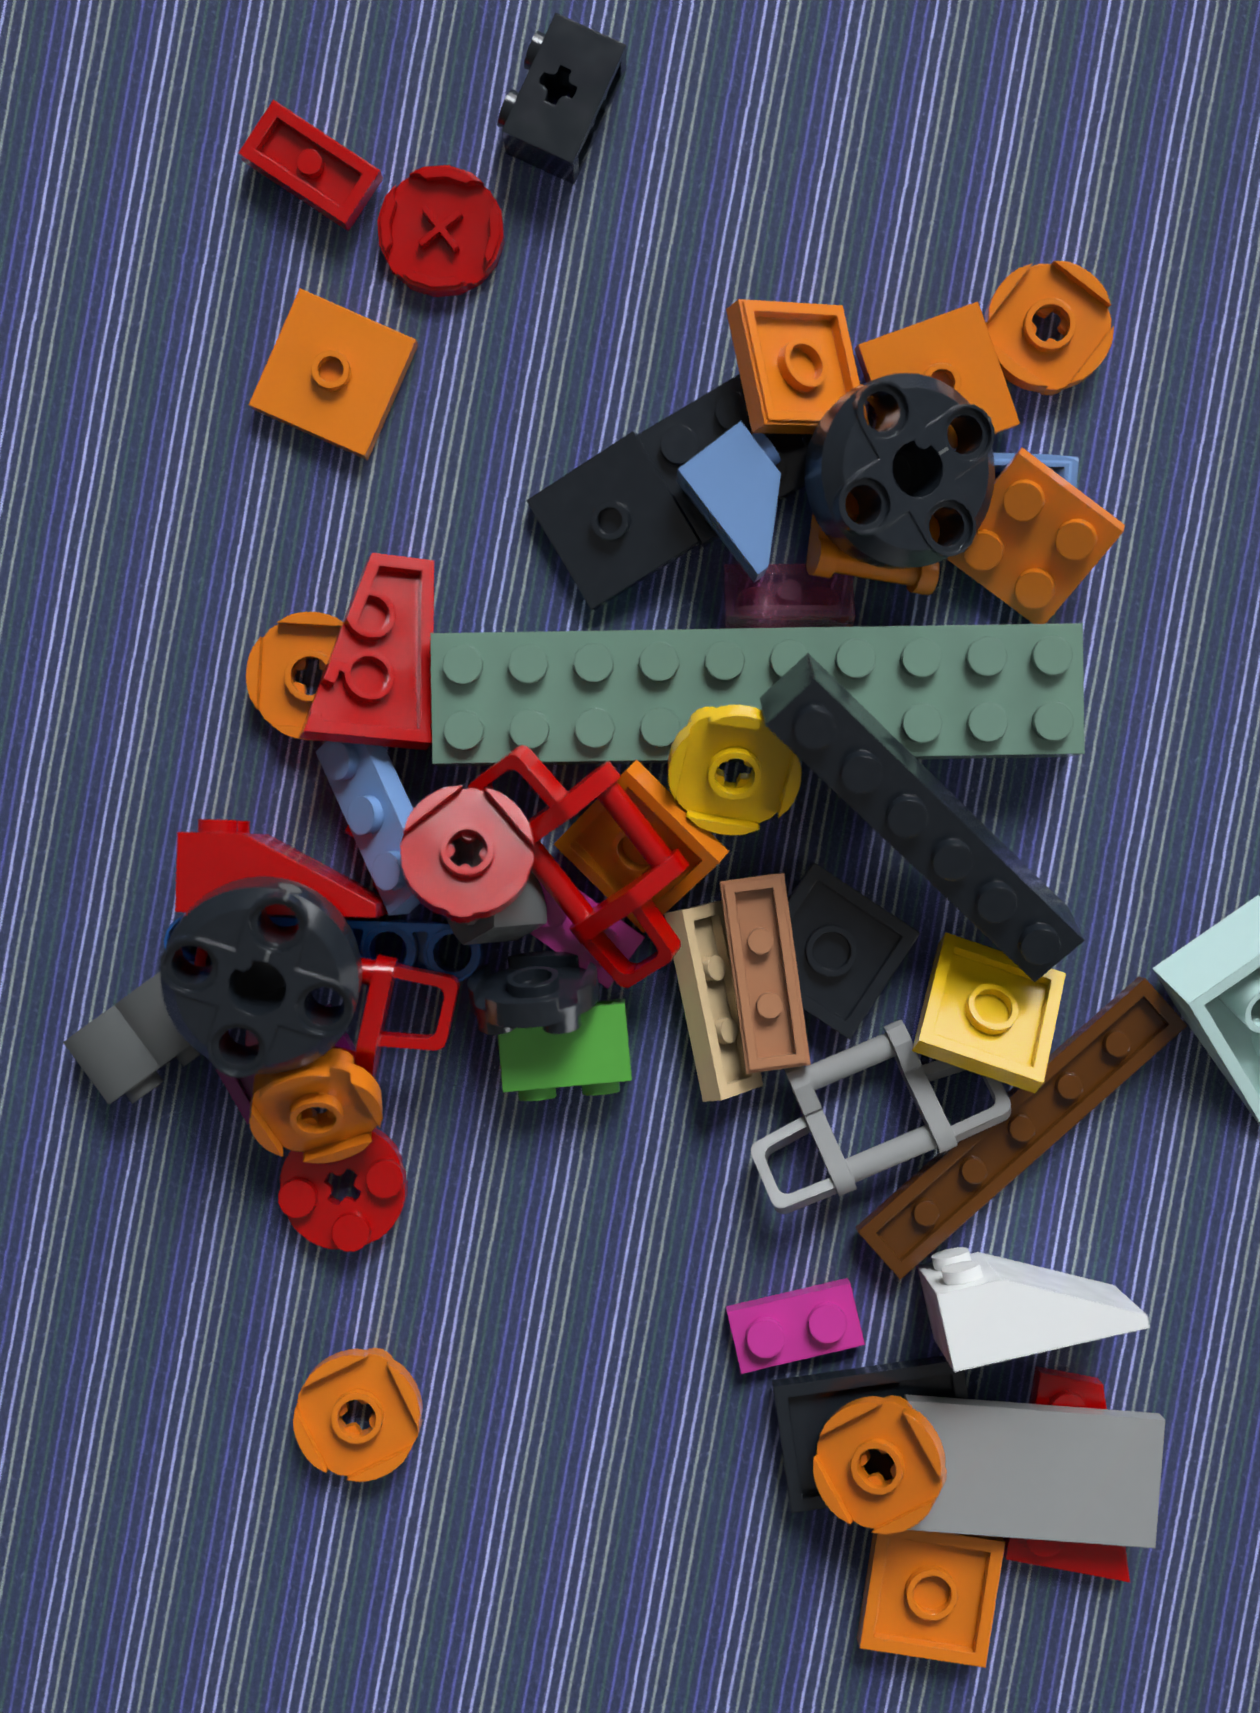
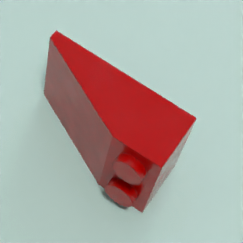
M198 819L197 832H177L175 912H187L204 895L232 881L249 877H278L298 882L317 891L328 899L344 917L376 918L388 914L379 893L269 834H250V821ZM274 904L265 908L267 915H296L285 905Z

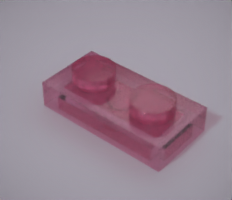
M724 564L725 629L854 627L853 576L834 573L832 577L824 578L809 575L806 564H769L765 575L754 583L740 564Z

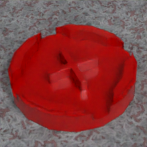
M450 165L422 167L410 173L409 178L403 180L397 187L395 184L385 196L377 219L379 246L392 273L411 290L432 297L459 296L481 285L497 267L505 243L502 211L491 191L473 173Z

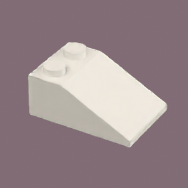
M965 1247L939 1251L931 1256L932 1263L917 1266L934 1340L954 1372L1150 1328L1147 1314L1112 1284L981 1252L970 1254L969 1249Z

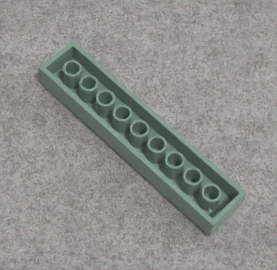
M1083 623L430 633L432 764L439 767L492 766L520 745L530 748L544 765L603 764L608 760L611 764H632L636 760L641 764L668 763L669 752L675 737L688 724L690 716L696 710L703 707L718 708L725 705H746L762 710L760 697L807 653L837 680L916 759L1071 757L1085 754ZM729 759L728 762H744V761H743L742 759Z

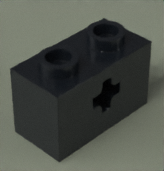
M555 12L546 34L538 30L533 36L524 60V69L529 70L520 92L513 89L508 92L498 116L497 126L502 128L506 154L575 184L626 72V44ZM562 89L570 93V98L562 96L556 106L549 103L548 97L557 99Z

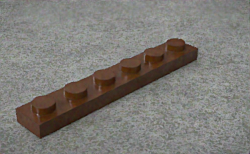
M1138 976L1049 1055L1044 1083L1036 1093L1015 1086L1007 1092L1011 1102V1115L1007 1120L957 1142V1147L940 1154L938 1153L855 1227L856 1230L897 1277L902 1279L1186 1028V1023L1146 978Z

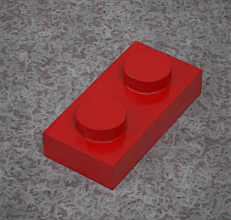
M274 99L238 152L244 163L348 232L383 180L382 173L378 168Z

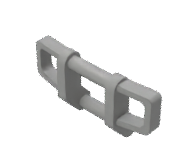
M900 1019L883 1026L885 1033L809 1066L785 1068L784 1071L803 1116L756 1141L751 1147V1155L774 1209L779 1214H788L835 1194H838L840 1197L857 1189L856 1182L933 1149H937L940 1154L957 1147V1142L1007 1120L1011 1115V1102L1002 1083L982 1075L995 1104L985 1111L950 1126L930 1082L965 1071V1069L939 1060L922 1065L918 1054L912 1051L913 1041L905 1024ZM895 1057L901 1075L925 1125L844 1159L815 1090ZM811 1133L830 1178L789 1194L782 1193L778 1189L770 1171L768 1158L775 1151Z

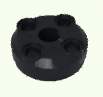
M899 373L887 375L850 390L834 403L821 418L814 430L806 455V492L812 512L819 526L832 543L850 557L886 569L928 566L950 556L963 553L972 544L977 530L986 517L993 495L995 463L992 449L994 427L991 418L984 409L970 404L951 386L938 379L921 374ZM866 401L870 402L874 407L877 415L875 429L869 426L864 416ZM949 425L953 427L958 437L956 451L950 446L947 438ZM849 492L856 498L859 505V515L856 522L850 519L845 509V500ZM932 515L938 520L940 526V536L937 543L931 537L929 531V522Z
M278 877L243 878L222 885L204 895L181 918L160 957L161 990L167 1012L173 1024L193 1048L210 1059L218 1071L230 1077L242 1078L253 1074L287 1072L305 1066L320 1058L339 1041L353 1019L362 986V963L359 948L351 927L344 916L328 899L317 891L298 882ZM274 904L285 905L296 914L298 923L289 927L279 926L267 916L265 908ZM189 945L200 947L208 953L212 965L203 967L190 963L184 957L182 947ZM321 987L331 988L338 992L344 1003L335 1007L324 1006L314 999L311 991ZM244 1028L255 1035L258 1044L252 1046L241 1045L231 1038L228 1030Z

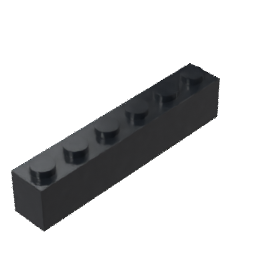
M809 653L760 697L765 726L1034 982L1084 942V938L1069 907Z

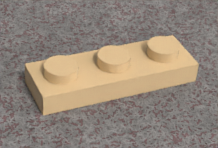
M722 900L664 913L666 921L681 941V948L673 959L703 1102L721 1101L764 1086L761 1072L747 1074L745 1071Z

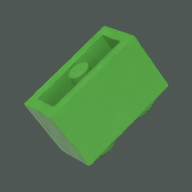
M625 999L598 1001L593 1008L581 1014L582 1025L573 1032L550 1034L545 1032L542 1027L515 1028L508 1033L498 1035L503 1092L518 1091L519 1101L552 1099L557 1097L556 1088L580 1085L582 1087V1095H606L620 1092L619 1082L632 1081Z

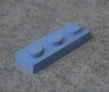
M326 741L316 751V754L389 915L408 914L420 904L405 882L402 874L400 854L403 830L413 807L384 746Z

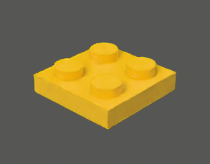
M945 932L937 946L912 1051L1036 1093L1044 1083L1066 973L1051 968L1034 982L1002 951Z

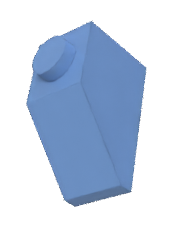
M740 421L678 469L676 481L755 583L765 575L769 567L781 473L776 465L781 462V458L773 444L763 433L751 434Z

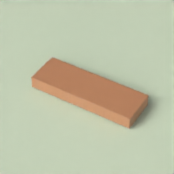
M784 873L719 881L745 1071L749 1074L811 1065Z

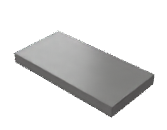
M904 1394V1399L912 1405L913 1409L924 1415L938 1433L945 1452V1467L947 1470V1480L929 1514L921 1522L908 1530L1143 1548L1156 1547L1165 1419L1160 1413Z

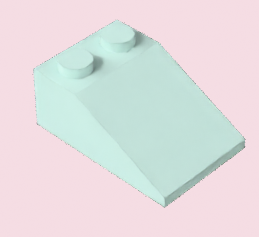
M1257 895L1152 969L1181 1016L1260 1126V896Z

